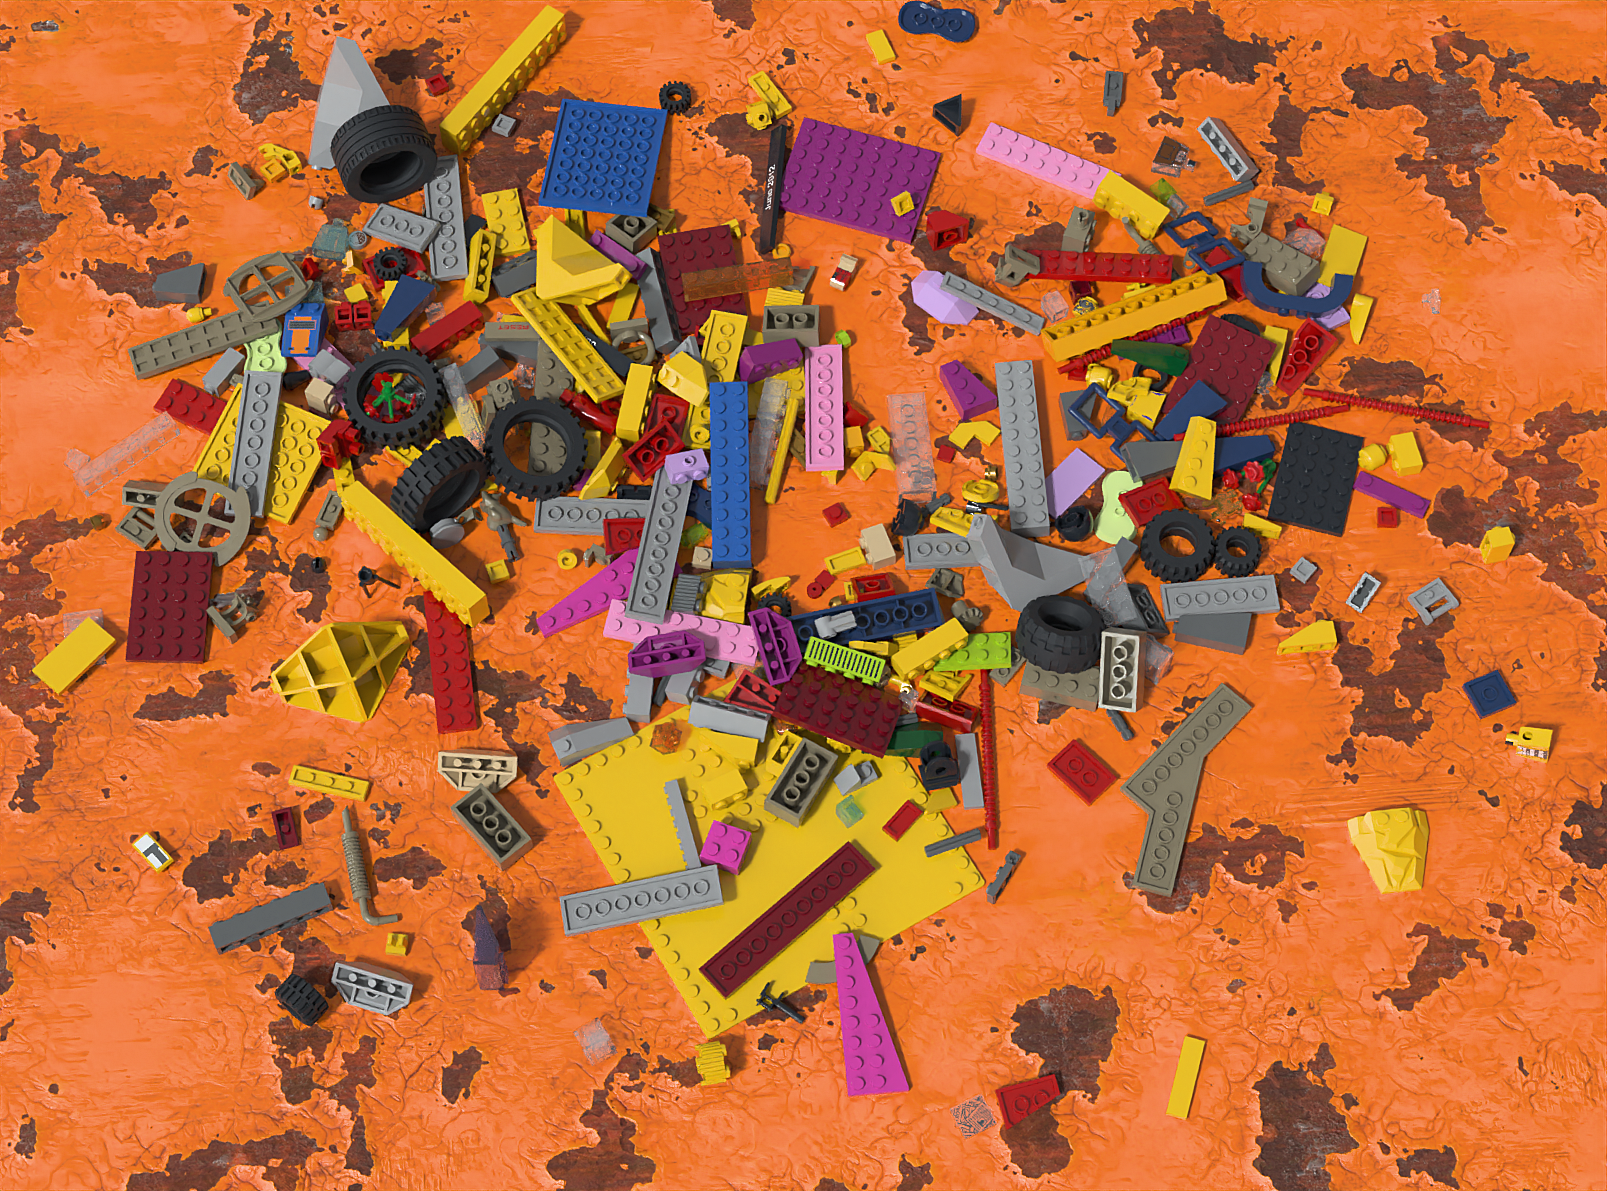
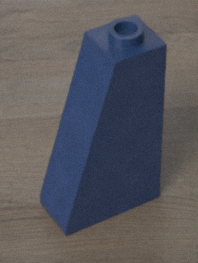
M402 274L374 326L376 337L382 341L393 343L436 299V286Z
M1198 380L1154 428L1155 437L1160 441H1174V434L1187 431L1191 417L1201 416L1210 420L1226 410L1227 402L1201 380Z
M1267 435L1215 438L1213 479L1224 476L1223 472L1228 468L1236 472L1244 469V466H1247L1249 461L1261 463L1267 458L1272 459L1276 450L1273 441H1270Z

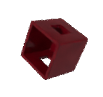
M1070 281L1068 292L1074 306L1080 298L1092 297L1089 281Z

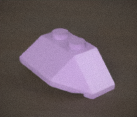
M923 270L911 282L914 303L941 323L968 325L979 314L976 306L939 289L944 275L938 271Z

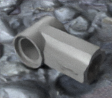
M852 611L832 617L825 616L814 621L822 640L836 636L837 633L856 627Z

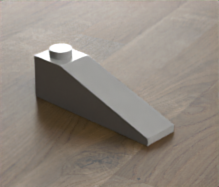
M626 717L564 725L547 733L562 767L634 735Z

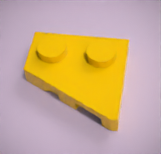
M929 670L920 680L919 687L953 702L971 682L972 675L966 674L965 678L955 677L954 673L951 672L942 673Z

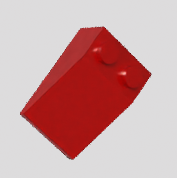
M654 393L643 436L665 418L682 440L690 402L683 398Z

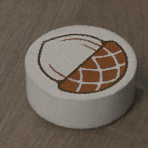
M354 231L349 235V244L353 249L360 250L367 245V237L362 231Z

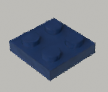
M1498 670L1464 683L1462 686L1480 720L1516 704L1514 697Z

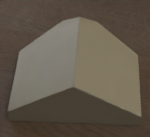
M936 568L925 585L927 588H935V591L948 597L961 598L964 593L962 575L946 568Z

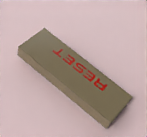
M485 322V342L539 341L541 339V336L529 322Z

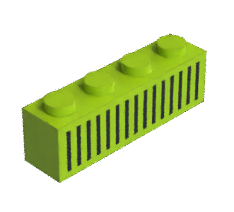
M813 636L809 638L803 660L807 661V665L817 667L819 664L825 666V670L836 673V671L844 672V677L855 679L856 676L862 678V682L869 685L879 683L886 661Z

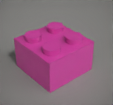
M714 820L700 854L701 863L709 866L717 865L720 870L739 875L752 841V834Z

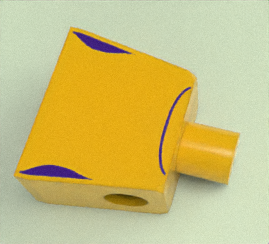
M1149 390L1147 396L1134 395L1129 397L1125 403L1119 401V404L1128 407L1127 419L1132 422L1138 420L1152 432L1165 402L1166 394Z

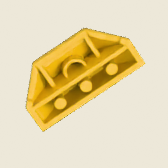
M683 351L667 361L656 378L657 381L673 393L699 408L702 407L710 393L704 366Z
M615 436L582 488L578 499L586 500L605 497L610 490L614 491L619 483L617 481L618 477L622 478L627 470L624 467L625 463L622 458V454L625 452L618 437Z

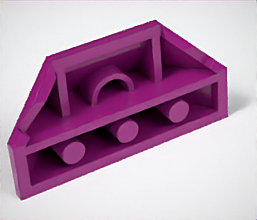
M767 607L748 612L754 639L770 686L790 681L802 661V655L791 621Z
M685 630L648 636L633 651L627 654L629 673L650 678L691 672L706 660L705 642Z

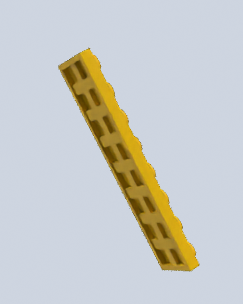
M536 287L512 295L510 300L595 403L624 393L626 386L556 302L542 300L536 295Z

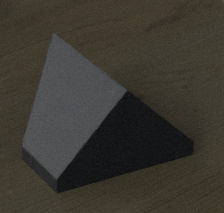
M962 94L936 103L933 106L932 113L935 119L957 137L961 134Z

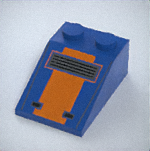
M299 303L286 312L281 348L282 357H315L319 353L329 323L325 303Z

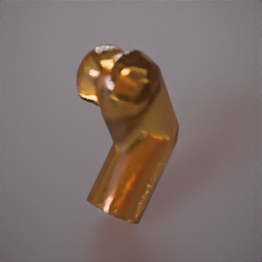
M774 716L771 718L770 721L779 735L782 736L785 730L795 735L798 733L796 725L783 723L781 719Z

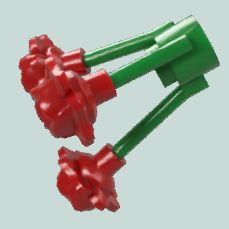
M1269 458L1261 463L1249 461L1241 473H1235L1229 468L1224 471L1222 482L1225 487L1236 490L1239 487V480L1244 475L1247 479L1249 478L1250 482H1261L1262 478L1265 477L1256 492L1252 495L1250 493L1242 495V503L1245 509L1256 512L1262 509V502L1259 500L1260 493L1273 477L1272 472L1275 471L1276 465Z

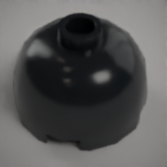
M902 498L896 508L899 509L896 518L893 517L891 532L897 536L908 537L914 535L918 529L923 528L925 519L922 518L921 507L916 502Z
M1082 505L1068 508V513L1062 517L1060 515L1057 517L1055 528L1066 541H1084L1093 530V516L1089 509H1085Z

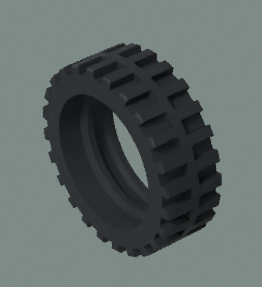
M388 346L386 351H382L381 348L376 349V354L372 356L369 353L364 356L365 360L362 363L357 361L354 364L355 371H349L347 374L349 382H344L343 388L346 393L342 394V399L345 403L344 409L349 420L353 422L354 428L360 430V437H365L370 445L375 442L378 448L384 449L385 446H389L392 451H396L398 446H402L403 450L409 449L408 445L415 443L417 446L421 444L420 440L426 437L429 439L432 436L430 432L433 429L436 431L439 429V419L444 420L445 418L443 408L447 409L448 402L445 398L447 397V391L435 364L433 362L430 363L429 358L425 354L421 357L418 350L412 349L409 352L405 346H400V350H395L394 346ZM388 372L389 375L408 373L419 377L426 388V399L420 410L409 419L399 423L385 424L372 420L365 412L363 403L367 392L373 386L372 381L375 380L374 376L376 373L383 374Z
M530 396L527 401L524 400V397L517 399L516 404H513L512 401L507 403L505 409L501 408L497 412L496 417L493 418L484 439L483 453H485V458L490 463L489 476L494 475L496 477L494 483L497 486L502 484L505 487V493L509 495L511 491L517 494L516 498L520 500L522 496L528 497V502H534L536 498H540L541 502L547 501L551 495L555 499L559 497L562 491L566 493L571 485H574L588 455V451H586L588 439H584L585 428L578 426L580 419L577 416L573 418L570 415L572 410L568 407L566 410L561 408V402L557 400L555 404L548 402V397L536 400V396ZM525 422H535L553 429L562 438L567 449L566 460L562 468L555 474L548 476H534L516 468L504 451L505 437L513 426Z
M451 436L450 439L445 438L441 443H435L432 445V448L423 451L422 455L418 459L415 458L411 466L403 471L404 474L396 481L397 485L392 489L393 494L390 496V506L416 533L425 534L439 521L460 515L467 506L469 507L472 504L471 501L478 497L480 489L484 488L486 484L485 480L489 477L490 463L467 438L463 436Z

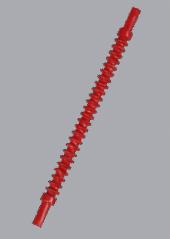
M1223 303L1205 307L1204 310L1189 313L1183 318H1175L1167 324L1156 325L1150 330L1137 332V335L1128 338L1124 337L1123 340L1143 342L1144 339L1148 340V337L1153 338V335L1162 334V331L1166 332L1167 329L1176 328V325L1185 324V321L1190 322V319L1199 318V315L1204 316L1208 311L1222 306ZM1112 343L1109 346L1105 345V348L1101 347L1100 350L1096 349L1095 352L1091 351V354L1087 353L1086 356L1082 355L1081 358H1075L1073 362L1057 368L1058 373L1061 375L1075 368L1081 369L1084 365L1087 366L1088 363L1097 362V359L1101 360L1102 357L1111 356Z
M1304 388L1303 391L1304 396L1321 398L1322 401L1326 402L1330 400L1331 403L1336 401V403L1357 405V407L1362 406V408L1366 406L1367 409L1371 407L1375 410L1377 408L1378 411L1382 409L1383 412L1388 410L1389 413L1391 411L1394 414L1398 412L1399 415L1404 413L1405 416L1409 414L1410 417L1415 415V418L1420 416V419L1425 417L1426 420L1431 418V421L1433 419H1436V422L1441 420L1442 423L1447 421V424L1452 422V425L1457 423L1458 426L1462 424L1463 427L1475 426L1486 429L1489 427V421L1472 419L1468 415L1462 417L1461 414L1456 416V413L1453 415L1450 412L1446 414L1445 411L1440 413V410L1435 412L1434 409L1430 411L1429 408L1424 410V408L1403 406V404L1398 405V403L1393 404V402L1387 403L1385 401L1383 403L1382 400L1378 402L1377 399H1374L1372 401L1371 398L1367 400L1366 397L1362 399L1361 396L1356 398L1355 395L1351 397L1350 394L1346 396L1345 393L1340 395V392L1337 394L1334 391L1330 393L1329 390L1325 389L1318 391Z
M1324 406L1323 408L1319 407L1318 410L1314 408L1313 410L1309 409L1303 412L1300 410L1299 412L1295 411L1289 414L1284 413V415L1279 414V417L1274 415V417L1269 416V418L1266 416L1264 419L1260 417L1259 420L1255 418L1254 421L1250 419L1249 421L1245 420L1239 423L1236 421L1234 424L1232 422L1225 425L1220 424V426L1216 425L1215 435L1220 436L1221 434L1223 436L1225 433L1228 435L1230 432L1234 434L1235 431L1239 433L1240 431L1244 432L1245 430L1249 431L1255 428L1258 430L1259 428L1263 429L1269 426L1274 427V425L1279 426V424L1284 425V423L1289 424V422L1292 424L1294 421L1298 423L1299 420L1303 422L1304 420L1308 421L1314 418L1331 417L1332 414L1349 412V406ZM1186 432L1174 434V441L1184 440Z
M980 669L981 684L979 685V691L981 693L979 696L982 697L980 698V702H982L980 703V707H982L980 709V712H982L980 714V717H982L980 721L983 728L981 729L983 733L981 735L983 738L981 740L983 743L981 747L984 754L982 755L984 759L982 763L985 764L982 768L984 769L983 779L985 780L983 784L986 785L983 789L985 790L984 800L986 801L984 805L987 806L984 808L986 811L984 815L987 817L985 818L987 822L985 823V830L988 834V849L995 850V831L997 830V818L995 816L997 813L994 812L996 811V807H994L996 805L994 801L996 800L994 796L996 792L993 791L995 790V786H993L995 784L993 780L995 779L993 775L995 771L992 769L995 766L992 765L994 763V755L992 754L994 750L991 749L994 747L991 744L993 743V739H991L993 737V734H991L993 732V729H991L993 725L991 723L992 718H990L992 717V713H990L992 711L990 708L992 706L990 703L992 700L990 698L991 685L988 681V669Z

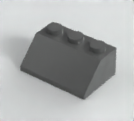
M533 249L492 268L490 283L499 296L502 298L511 297L515 294L514 292L520 289L526 290L531 287V284L536 282L537 251Z
M1123 583L1107 595L1110 605L1115 610L1118 621L1124 629L1147 632L1146 644L1170 634L1146 585Z

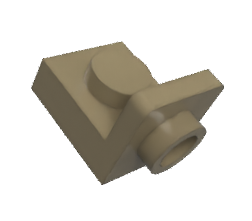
M593 543L591 548L585 551L583 559L585 566L588 568L593 560L600 565L608 566L614 562V554L605 556V548Z

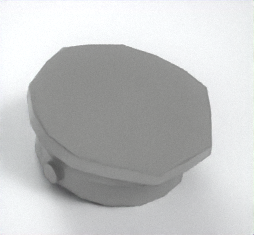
M447 518L439 521L429 531L431 546L435 549H445L457 544L465 534L463 526L457 523L458 520L456 518Z

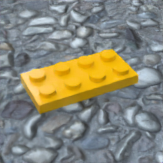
M517 188L482 194L489 232L497 234L494 258L529 252L530 246Z

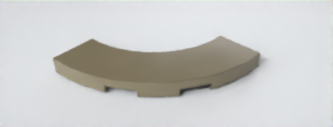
M860 935L857 946L866 966L874 956L880 940ZM835 961L829 963L810 962L805 982L819 985L836 983Z

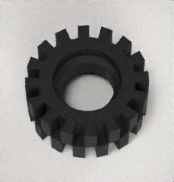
M675 80L674 84L671 81L668 82V86L664 84L659 92L661 109L670 111V115H673L674 112H676V115H679L680 111L682 114L685 113V109L688 110L689 106H691V93L688 85H683L681 81L677 84ZM676 94L680 95L682 99L671 101L668 97Z
M384 247L385 251L380 249L379 254L376 252L375 258H373L375 273L380 280L383 278V281H387V279L389 281H393V279L398 281L399 276L401 277L403 273L406 274L407 272L406 257L403 251L400 252L398 248L395 250L394 247H391V250H388V247ZM387 261L397 262L394 268H385L383 266Z
M773 592V596H770L768 593L766 598L763 596L761 601L758 602L757 610L778 606L782 610L781 616H792L791 602L788 601L786 596L783 598L781 593L776 596V592Z

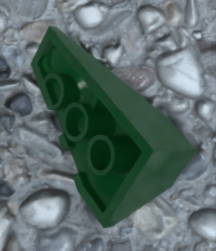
M1113 339L1111 344L1112 354L1175 377L1181 376L1189 359V350L1172 344Z
M920 721L895 727L885 755L920 758V750L924 745L932 741H943V730L940 723ZM933 751L930 756H938L940 751Z

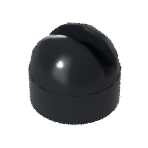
M322 557L312 559L311 568L313 572L320 574L327 569L326 561Z

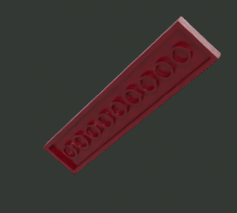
M848 841L699 968V972L727 1000L869 878L876 869Z

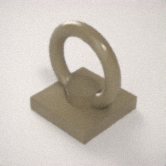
M647 317L610 323L612 347L618 350L622 341L624 343H631L638 339L643 340L647 345L648 354L638 364L649 366L655 356V346L652 339L648 336Z

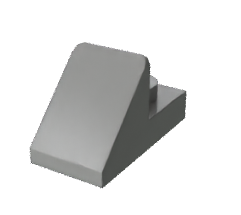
M869 761L856 767L850 764L834 778V782L842 796L878 780V776Z

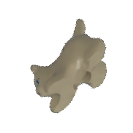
M482 491V501L479 504L481 510L488 514V529L497 531L498 526L503 528L502 524L508 525L511 522L518 526H527L526 522L513 516L509 509L500 503L502 493L487 494L486 491Z

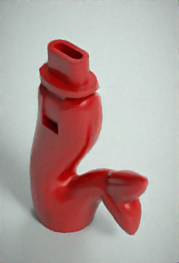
M565 388L559 397L561 401L566 403L564 406L571 409L581 419L600 428L611 436L616 428L619 417L611 410L621 408V404L618 401L607 399L601 402L599 409L586 395L582 393L575 395V390L572 392Z

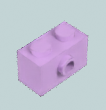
M702 448L666 455L664 467L671 484H682L686 481L701 480L707 477L709 465Z

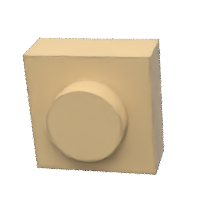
M695 547L692 567L711 570L712 549Z

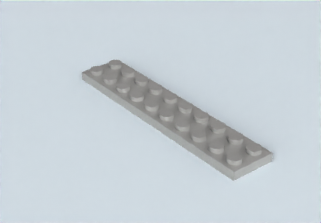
M664 465L655 473L624 615L626 618L660 625L663 624L693 482L691 480L682 484H671Z

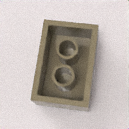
M819 305L764 306L763 343L795 338L799 347H819L821 323Z

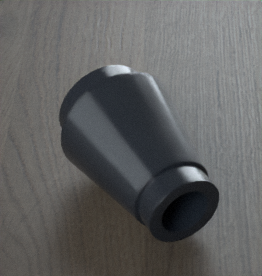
M306 369L284 373L283 387L285 390H293L310 380V375Z

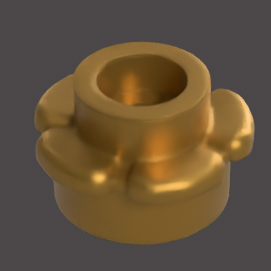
M990 464L988 468H985V478L989 479V481H997L998 467Z

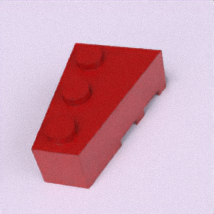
M1218 246L1203 258L1210 267L1232 259L1225 250ZM1240 264L1216 273L1223 279L1226 295L1238 303L1246 297L1240 283ZM1197 265L1191 273L1194 274L1203 269Z
M744 669L724 702L773 714L781 691L770 686V684L749 670Z

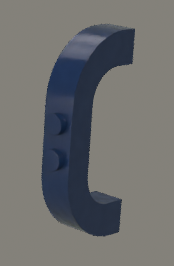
M1244 260L1240 270L1241 287L1252 304L1259 309L1270 313H1277L1282 317L1291 315L1296 316L1298 319H1307L1308 317L1322 318L1333 314L1343 305L1351 292L1353 284L1352 275L1335 273L1331 279L1330 293L1323 298L1316 299L1270 291L1262 281V263Z

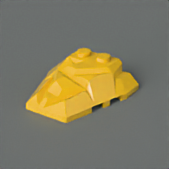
M729 568L696 574L702 576L707 583V591L702 595L701 599L703 608L701 612H698V616L745 625V606L748 588L751 586L753 569ZM678 578L674 579L669 610H671Z
M1408 807L1371 811L1366 813L1365 816L1347 820L1350 841L1361 854L1360 858L1368 866L1369 874L1381 894L1418 891L1422 889L1429 835L1425 812L1420 810L1413 811L1412 808Z

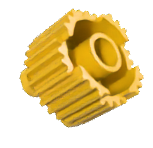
M715 1041L694 1045L695 1051L699 1050V1057L695 1058L697 1071L703 1075L704 1079L700 1081L701 1086L726 1082V1078L730 1077L729 1066L724 1064L723 1057H727L725 1044Z

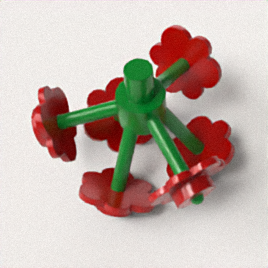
M384 372L383 374L376 373L374 376L375 380L372 381L375 389L378 392L382 391V394L379 397L368 394L365 397L366 401L363 403L366 407L364 410L367 415L379 418L380 415L378 413L384 407L383 401L388 402L390 415H384L381 421L393 424L403 419V415L393 414V408L399 411L402 407L407 406L405 411L407 413L410 409L413 410L417 407L418 400L415 399L416 393L409 400V394L404 393L403 390L400 389L395 392V389L392 387L393 377L389 376L388 372Z

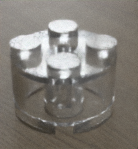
M599 1017L582 1025L573 1032L578 1042L584 1048L582 1050L592 1066L618 1053L607 1030L602 1026L603 1023Z

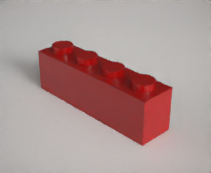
M469 300L411 338L412 349L418 350L421 357L425 354L432 361L443 351L451 349L458 341L466 339L469 334L481 329L485 324L483 314Z

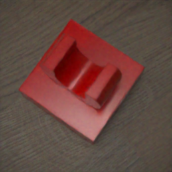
M311 257L305 258L300 267L306 282L309 280L314 282L316 277H321L324 272L323 269H318L319 262H314Z

